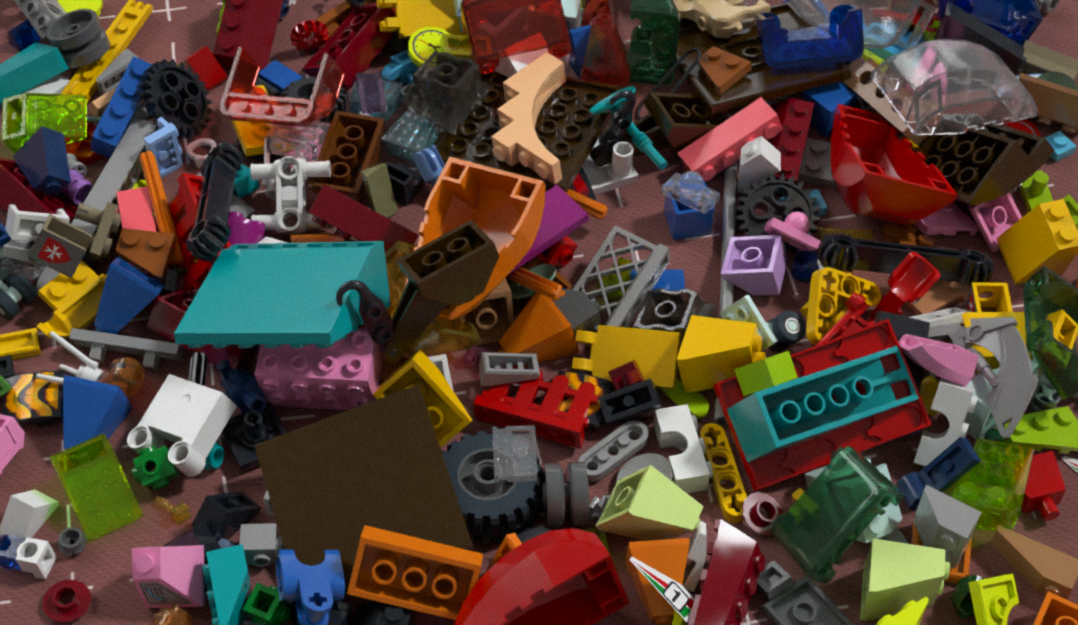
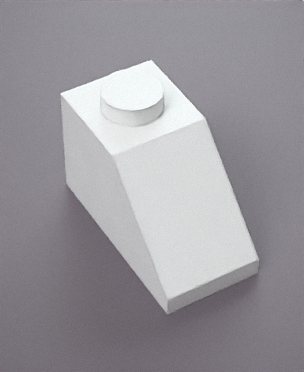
M762 136L741 147L738 170V192L740 194L743 193L745 188L751 189L750 184L752 181L759 184L761 176L768 179L771 174L775 175L781 171V152Z

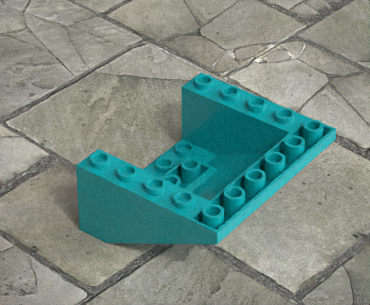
M384 242L234 244L223 249L175 330V344H187L188 348H198L205 344H212L213 348H224L230 344H238L239 348H249L256 344H264V348H276L281 346V344H290V348H302L307 346V344H316V348L332 347L334 342L346 338V334L357 331L358 327L364 324L359 314V294L356 290L347 291L342 298L343 304L341 306L337 305L336 293L345 282L359 280L365 283L370 292L382 300L386 309L391 306Z

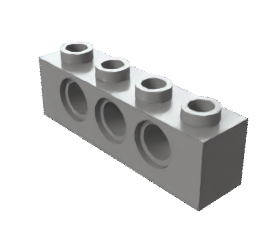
M14 0L44 40L49 41L46 36L48 26L54 20L66 14V11L58 1Z

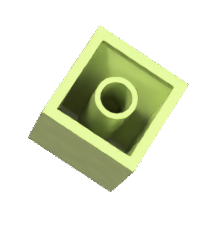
M649 465L617 481L596 524V528L601 531L643 541L676 539L678 536L687 532L691 533L697 528L700 523L699 516L704 506L653 466Z
M873 538L863 568L860 621L878 619L888 614L895 615L908 602L912 600L917 602L924 597L929 599L927 607L933 606L937 595H942L944 580H948L950 562H945L946 550Z

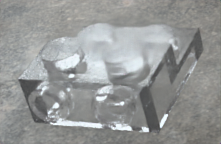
M281 115L278 122H273L266 136L267 153L317 161L330 123Z

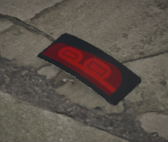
M581 168L570 188L575 192L596 200L584 169Z

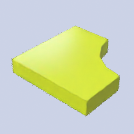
M1013 573L968 582L977 625H1007L1008 615L1012 607L1019 604Z

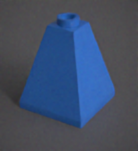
M117 257L112 261L108 269L94 323L96 326L95 331L116 334L155 299L165 285Z
M65 375L63 379L64 449L68 452L67 457L77 462H84L85 459L92 460L132 411V404L119 386Z

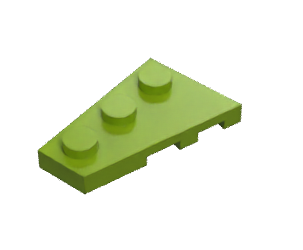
M1068 406L1024 414L1012 435L1008 439L1004 438L1003 440L1009 449L1041 451L1043 448L1057 449L1058 453L1069 454L1070 451H1078V420ZM1008 422V423H1006V424L1004 425L1006 429H1007L1008 425L1010 424V422Z

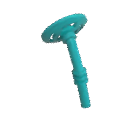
M635 86L621 89L595 104L590 109V113L604 114L611 112L612 114L614 111L621 109L627 98L619 99L613 105H610L609 101L620 91L628 90L635 93ZM631 122L630 127L626 131L632 137L633 144L640 152H645L660 170L665 169L668 165L667 161L652 146L653 142L644 132H640L635 124Z

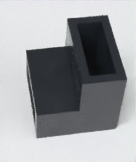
M387 162L386 166L395 201L407 206L425 187L424 179L421 174L400 163L394 165Z

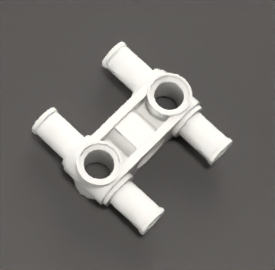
M286 156L282 159H277V161L271 164H251L252 180L275 179L277 210L275 215H252L251 220L265 223V230H275L276 233H287L289 235L306 233L311 228H332L329 224L326 227H322L311 221L313 216L306 211V180L308 177H331V164L329 160L307 162L304 158L296 159L292 156ZM291 165L297 166V170L293 175H285L287 167ZM291 216H297L298 221L296 225L286 227L287 219Z

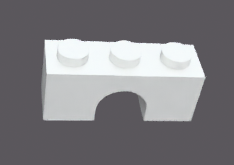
M943 378L940 379L931 409L943 413L948 418L950 426L946 431L939 434L924 430L914 463L927 466L959 437L965 438L969 424L964 423L967 412L973 414L978 397L973 396L974 387H965Z
M688 404L655 409L653 427L659 447H675L683 452L678 455L669 456L668 461L673 471L671 481L686 493L707 490L709 478L713 477L710 461H705V444L702 437L698 438L696 432L698 431V423L695 414L691 415Z

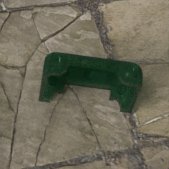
M632 0L630 19H635L636 17L642 22V25H638L632 30L625 81L657 85L673 65L676 64L681 15L673 0ZM675 70L662 85L670 84L674 80Z
M851 446L838 448L831 455V462L786 514L782 513L772 524L774 527L772 534L800 567L814 581L827 584L837 574L833 569V564L839 565L843 561L840 558L864 529L877 515L882 516L886 512L882 507L885 508L890 502L897 506L906 496Z

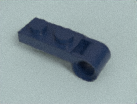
M959 437L920 472H912L901 477L897 481L896 487L909 509L915 511L926 485L944 493L981 460L968 439Z

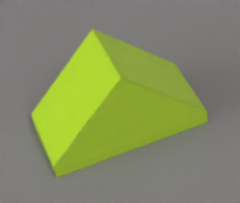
M789 351L734 369L743 396L798 378Z

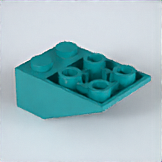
M243 544L206 552L208 564L202 566L205 582L207 583V594L212 611L213 625H243L244 621L248 618L243 608L248 596L252 593Z

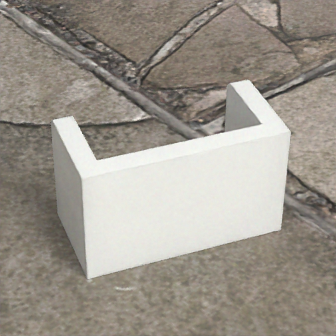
M9 204L5 230L12 240L35 241L49 214L19 211L15 205ZM57 209V214H52L69 223L70 218L63 209Z

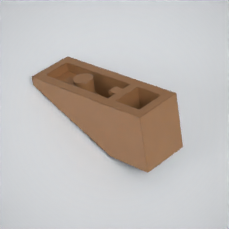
M998 525L990 545L1037 592L1046 596L1049 591L1067 600L1078 577V559Z

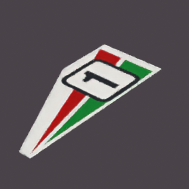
M631 557L630 561L677 613L688 622L694 603V598L680 583Z

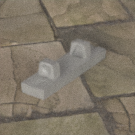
M76 328L71 329L69 337L76 346L91 348L89 358L97 363H104L108 350L144 356L143 367L151 371H157L160 358L183 362L185 350L180 344Z

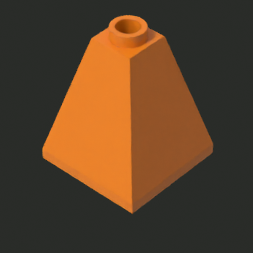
M538 292L535 293L500 339L499 345L501 349L497 351L498 353L536 354L538 363L580 353L571 324L552 299Z
M689 538L628 543L625 565L650 622H655V625H672L674 608L635 567L630 558L634 557L682 585L690 544Z

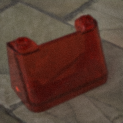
M463 0L461 2L462 29L475 74L491 73L498 67L500 63L499 58L547 48L548 53L556 58L572 53L561 0Z
M585 0L580 27L590 25L591 29L584 64L580 74L581 80L620 86L629 84L631 69L627 41L614 0Z

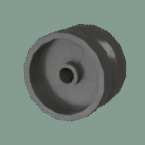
M78 9L66 13L54 20L46 31V36L51 46L58 47L68 68L84 67L95 62L109 50L111 45L105 30L101 28V22L96 12L91 9Z
M570 462L567 467L566 481H564L563 470L559 463H544L542 507L545 511L546 527L561 528L565 522V509H568L569 521L573 527L588 526L589 489L586 463Z

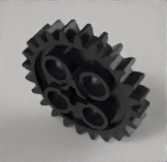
M166 59L161 62L157 61L144 71L145 74L140 78L143 83L139 85V88L144 92L139 97L145 99L146 102L142 104V107L149 109L146 115L147 117L153 116L155 118L153 121L154 125L158 124L157 119L160 117L168 123H173L179 133L178 139L184 136L186 139L196 136L208 127L206 123L211 121L208 115L213 112L208 105L212 101L206 98L210 92L202 88L205 82L199 83L197 80L199 74L193 76L191 74V67L184 69L183 62L176 65L174 59L169 62Z
M771 174L769 181H766L761 176L759 185L752 181L750 184L751 190L745 188L743 191L745 197H739L738 203L741 206L736 207L735 213L740 215L737 216L735 222L743 225L739 227L738 232H747L746 236L770 235L764 232L765 225L769 220L776 218L785 222L788 214L798 211L808 217L810 227L806 234L812 236L818 230V227L814 224H819L821 220L820 217L815 216L819 213L820 207L813 206L817 201V197L809 198L812 191L811 188L803 191L804 182L802 181L795 185V177L793 176L789 181H785L784 174H781L779 180H776L774 174ZM773 195H783L786 201L779 202ZM761 209L766 215L762 217L757 216L753 210ZM784 242L786 252L789 249L792 254H795L797 248Z

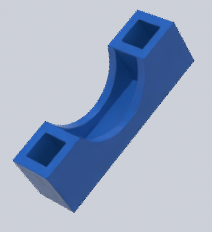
M132 57L92 135L91 151L109 159L111 158L127 131L137 107L144 100L139 97L144 92L139 88V85L143 83L140 78L145 74L144 71L153 64L137 57Z

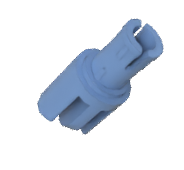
M432 145L420 152L414 153L412 157L425 183L428 182L434 187L445 164L435 145Z

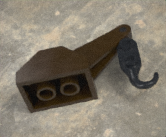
M620 91L609 101V104L613 105L617 100L627 98L623 107L611 114L610 120L600 134V145L594 147L590 152V157L597 167L612 163L613 147L619 142H628L633 146V157L646 154L639 151L633 144L632 137L626 131L631 125L633 108L636 104V96L632 91ZM650 92L644 103L648 114L634 124L640 132H644L653 142L652 146L657 151L669 148L674 157L679 158L678 152L726 121L721 112L711 114L698 95Z
M470 220L397 260L408 282L392 320L382 300L370 292L366 284L359 280H350L339 287L336 293L337 305L341 306L343 304L342 298L347 291L356 290L359 294V314L369 336L375 343L380 344L379 351L384 359L389 363H395L401 359L408 348L448 304L460 306L463 303L472 301L476 296L484 292L498 261L499 254L494 242Z

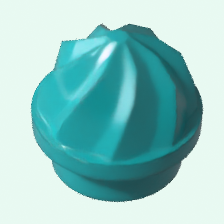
M216 442L205 459L204 469L219 468L223 463L224 449Z

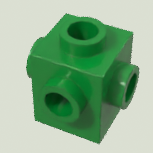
M165 445L156 449L155 446L140 451V456L133 459L135 467L132 468V473L138 484L142 483L144 487L148 489L153 488L155 491L170 484L169 480L181 475L179 469L168 459L169 447Z
M257 583L252 593L248 596L243 611L250 621L257 625H285L291 615V604L289 601H280L278 587L272 585L267 587Z

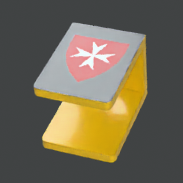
M972 282L965 301V309L969 312H981V307H996L997 312H1013L1008 284ZM983 292L994 293L989 298L979 297V295Z

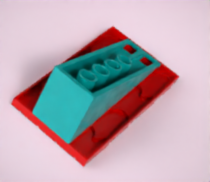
M889 319L790 355L798 376L796 379L743 396L736 376L713 385L754 492L932 425Z

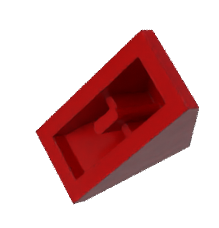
M208 46L201 47L184 59L188 67H191L192 72L199 74L198 79L200 82H205L204 87L208 91L228 79L227 74Z

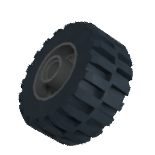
M478 431L477 435L474 436L470 434L462 436L460 442L455 440L447 446V451H442L473 544L475 541H481L482 545H491V542L498 541L501 544L506 534H519L523 528L526 529L533 526L535 518L539 517L541 512L544 474L539 458L535 453H531V447L525 442L520 444L518 443V438L512 435H508V437L502 436V432L493 431V434H486L485 431Z

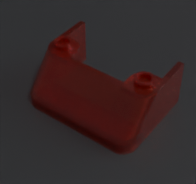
M238 47L220 102V111L226 118L234 121L304 127L331 114L335 107L344 72L329 54L324 53L311 98L300 99L267 96V93L261 87H255L254 84L260 66L243 47Z

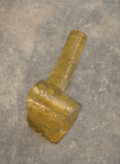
M157 496L154 502L167 509L178 524L192 517L189 513L190 508L184 501L174 506L160 496Z

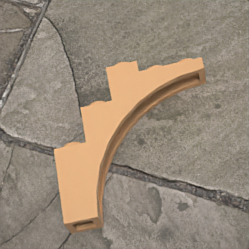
M547 52L503 82L506 103L497 109L498 124L501 130L492 136V142L494 147L493 153L498 160L504 161L510 166H514L520 161L523 166L537 172L541 178H546L553 184H556L562 180L560 160L545 148L535 131L537 117L544 103L556 89L566 82L564 62Z

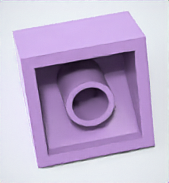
M782 235L730 237L721 271L722 278L753 296L780 295L788 260Z

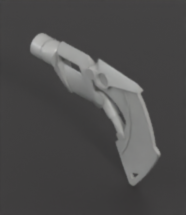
M1014 317L970 318L971 326L966 328L959 323L929 327L928 339L936 341L951 339L954 345H959L979 355L976 369L987 379L989 385L993 387L986 397L1001 437L1008 439L1021 420L1039 380L1033 374L1028 350L1019 331L1015 327L1019 325ZM972 346L983 347L993 353L1000 363L997 376L991 370V366L984 359L983 354L972 348ZM929 371L930 376L934 378L937 376ZM1010 422V424L1008 425V427H1007V429H1006L1004 425H1005L1006 423Z

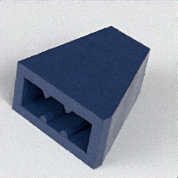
M41 126L13 155L15 162L34 190L57 196L71 182L63 133Z

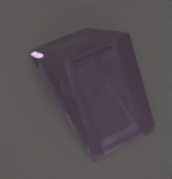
M382 72L354 75L362 114L387 111Z

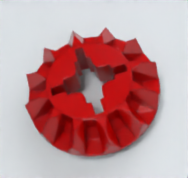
M317 20L303 21L297 24L290 33L291 43L296 46L298 51L302 49L306 52L310 49L317 51L318 46H322L329 38L327 26ZM311 32H313L314 36L311 37L310 40H307L306 38H309Z

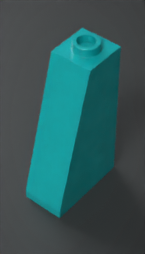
M34 43L1 63L0 104L69 69L58 47Z

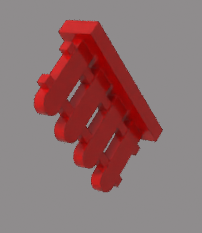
M182 173L177 179L180 186L178 189L179 194L171 203H168L183 257L182 263L176 264V267L187 269L188 271L183 278V287L190 290H199L221 251L210 261L199 259L194 263L196 257L186 249V240L194 228L203 176ZM186 212L187 214H186V215L183 217V219L179 222V219H180V218L182 217V215ZM229 239L228 242L224 245L223 249H226L231 246Z
M539 369L540 376L538 379L493 385L489 391L483 390L481 396L477 395L473 403L475 419L478 421L581 449L585 440L584 427L587 428L589 424V418H586L591 404L597 406L599 396L596 395L594 384L590 382L582 383L578 390L569 388V379L564 375L554 377L551 383L543 381V373ZM513 383L521 385L515 398L507 396ZM539 390L547 392L541 405L533 403ZM565 397L573 399L568 412L560 411Z

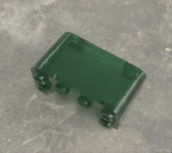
M1043 266L1027 280L1023 288L1026 347L1060 398L1067 399L1078 392L1076 340L1073 348L1070 349L1055 339L1053 336V323L1049 320L1046 321L1048 314L1063 309L1078 324V288L1046 266Z

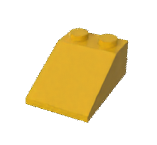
M418 350L384 380L373 395L376 399L419 384L440 447H442L465 428L472 419L440 370L421 350Z

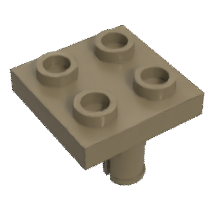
M107 202L106 208L103 211L83 203L78 205V211H76L74 219L98 226L97 233L92 235V239L86 250H89L91 262L101 265L102 259H108L113 245V239H110L112 233L117 234L122 215L118 213V205Z

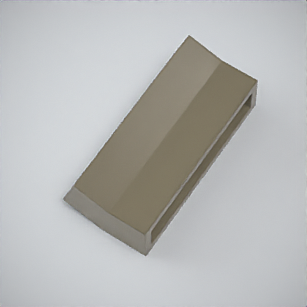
M1025 41L1023 57H1026L1027 60L1022 72L1026 74L1061 72L1070 76L1074 81L1078 76L1077 59L1033 42Z

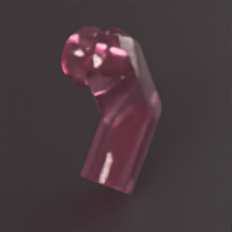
M469 346L465 349L466 353L463 354L462 359L466 363L474 365L477 359L480 360L482 352H499L488 348Z

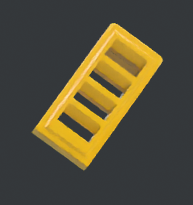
M1063 309L1048 314L1045 322L1043 349L1061 369L1067 365L1078 334V324Z

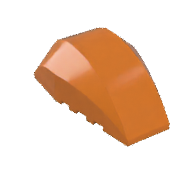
M453 157L448 158L426 201L424 208L426 214L424 222L420 223L418 231L420 238L418 246L414 247V250L472 220L494 242L499 258L482 294L460 306L448 304L438 315L439 317L452 320L464 316L478 307L529 251L540 228L545 206L546 185L544 181Z

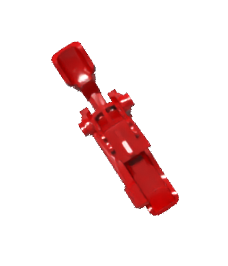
M913 251L910 252L888 277L887 281L891 289L886 295H881L880 302L866 321L861 316L869 308V305L865 302L866 298L862 294L858 295L854 292L844 303L847 307V312L816 345L873 325L876 311H885L902 316V305L906 301L910 304L919 302L940 278V272L921 255Z

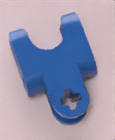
M279 549L275 566L280 601H295L299 625H328V612L332 608L333 601L343 600L345 579L339 550H324V561L319 565L310 566L301 563L296 558L294 550Z

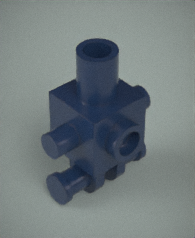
M228 359L219 361L216 368L222 373L220 385L225 392L224 394L237 406L236 408L243 415L250 410L263 411L266 406V397L255 378L243 367L239 370L231 368Z

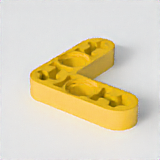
M830 267L815 271L812 274L806 325L808 341L815 346L835 325L837 300L846 302L854 292L860 295V292L866 291V294L862 293L866 298L865 302L869 307L877 305L881 300V291L877 284ZM844 281L850 286L849 295L843 290ZM820 299L826 304L825 313L819 308Z

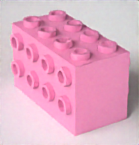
M360 327L357 331L346 334V338L334 342V345L329 348H316V344H307V346L302 348H290V344H281V346L276 348H264V344H260L255 377L266 397V403L271 402L273 406L350 410L377 400L373 393L381 384L380 376L385 360L379 351L380 344L375 343L371 339L365 327Z

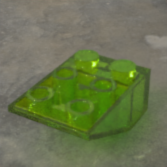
M23 93L4 98L1 141L15 154L41 126L63 133L65 144L86 139L87 97L85 95Z
M104 433L49 457L55 476L88 541L144 516L117 456Z
M978 438L973 449L981 461L959 479L951 497L982 512L976 528L996 531L998 525L1013 531L1021 511L1034 447Z

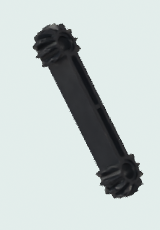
M228 142L219 143L217 147H214L206 159L203 160L200 168L201 175L204 177L194 228L186 240V249L194 257L202 261H210L213 257L217 256L231 236L230 226L227 223L236 172L241 168L243 157L242 153L238 151L239 149Z
M830 233L823 237L818 251V260L823 262L825 267H831L842 272L861 270L891 274L912 251L921 255L940 272L939 280L956 281L962 283V285L971 286L972 282L989 283L994 272V260L988 257V254L981 253L979 250H972L971 248L967 250L964 248L950 250L852 238L851 235Z

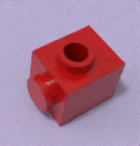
M566 235L538 254L537 257L545 264L565 267L572 260L573 253L578 245Z

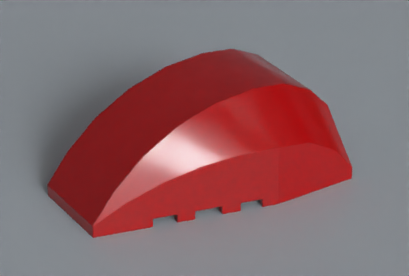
M838 104L835 109L831 137V170L845 205L853 213L908 226L955 201L957 193L934 164L928 166L924 162L927 157L921 152L917 151L915 154L910 149L912 143L906 138L901 140L897 136L899 131L880 114Z
M574 528L552 530L525 541L501 557L478 580L462 604L454 625H593L630 604L609 552L595 533Z

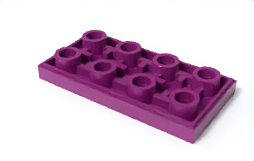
M558 185L545 192V206L541 224L533 245L510 273L589 221L588 214Z

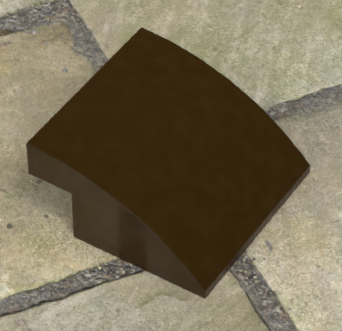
M972 116L967 124L943 117L918 152L927 157L924 162L928 166L934 164L957 193L955 200L973 206L997 199L1020 186L1047 161L1055 150L1046 138Z

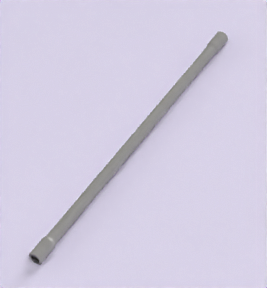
M737 161L724 169L721 271L730 237H735ZM722 276L720 283L719 319H723L720 312L733 304L734 284L723 279ZM716 397L714 423L722 427L728 426L729 424L726 421L719 399Z

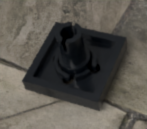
M271 402L267 403L261 412L250 410L244 415L240 414L230 418L221 432L241 472L260 465L254 445L287 433Z

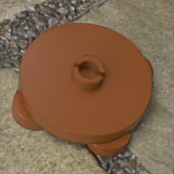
M885 223L882 228L885 242L932 247L934 239L924 235L915 224L907 226Z

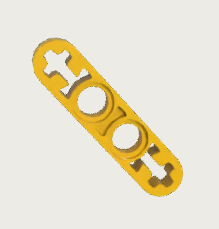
M706 424L701 428L699 438L702 437L705 444V461H710L713 477L711 481L722 515L728 522H743L742 506L747 495L726 433L718 424ZM708 435H712L713 438H717L716 447L713 448L711 437H707ZM716 456H721L728 463L719 466L713 463L712 459ZM722 480H731L734 482L735 487L733 489H725L720 485V482ZM732 498H735V506L737 509H740V512H736L734 508H731Z

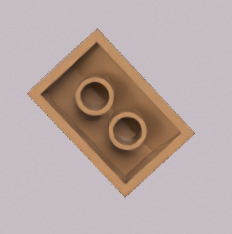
M1020 73L1009 106V110L1013 111L1012 115L1022 119H1027V116L1035 118L1038 124L1051 127V124L1060 126V130L1068 134L1078 132V91Z

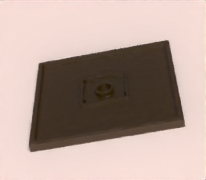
M791 2L770 6V12L763 15V21L758 22L752 28L737 32L730 38L714 37L707 31L700 30L698 24L657 34L659 44L674 64L686 51L692 48L699 49L702 56L713 46L751 61L752 70L722 95L716 92L715 85L707 80L706 74L702 73L699 69L698 63L689 73L686 80L711 114L750 105L760 97L766 101L851 79V70ZM697 52L688 54L677 66L682 75L686 73L697 58Z
M419 384L254 445L284 548L294 550L296 558L301 563L310 566L319 565L324 561V550H339L345 579L344 595H347L364 525L465 550L474 548Z

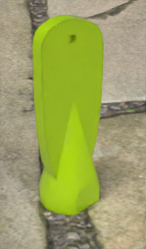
M676 379L675 389L660 388L677 405L688 404L691 415L695 414L697 419H702L706 416L709 409L707 399L698 392H685L681 381Z

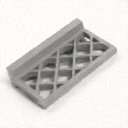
M614 226L573 290H582L588 298L603 295L606 305L600 306L602 309L600 313L608 311L609 315L605 325L628 328L671 261L670 250L662 244L656 246L626 230ZM618 235L626 239L629 246L613 250L612 243ZM640 249L651 251L647 259L636 261L634 251ZM631 252L633 262L618 266L615 256ZM612 257L615 267L599 271L598 264L600 261ZM635 268L637 275L634 280L622 283L620 272ZM617 273L620 284L604 288L601 277ZM599 278L601 289L585 292L584 286L587 281ZM622 290V299L619 302L608 304L606 293ZM596 326V327L593 328L592 330H594V331L597 332V331H598V326Z

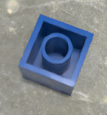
M841 82L805 90L802 100L814 102L810 126L825 138L832 134L837 105L842 104L854 108L857 94Z
M704 180L666 185L664 214L673 240L711 234L714 206Z

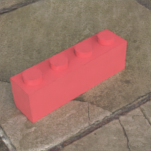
M760 97L677 154L684 169L694 181L704 180L706 182L739 160L741 147L760 136L765 140H769L783 129L778 115Z
M147 187L116 192L120 214H122V228L159 232ZM144 271V273L155 279V276L148 273L147 271Z

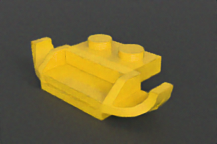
M81 260L73 277L70 278L60 273L38 291V295L54 310L53 317L45 323L40 322L37 328L51 339L53 338L50 336V332H55L60 337L67 338L70 337L72 328L85 330L95 322L107 275L102 273L98 276Z

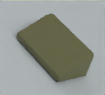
M383 163L362 170L361 175L370 208L387 218L398 212L386 164Z

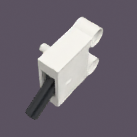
M194 352L191 357L189 381L169 374L138 426L133 428L127 437L128 446L138 454L140 451L155 446L156 449L164 446V439L174 442L175 444L172 445L168 452V459L188 477L196 476L204 469L206 457L237 407L223 392L205 387L208 356L200 352Z

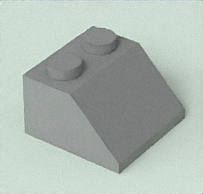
M926 485L913 521L923 545L945 549V562H950V567L955 569L972 538L982 512Z

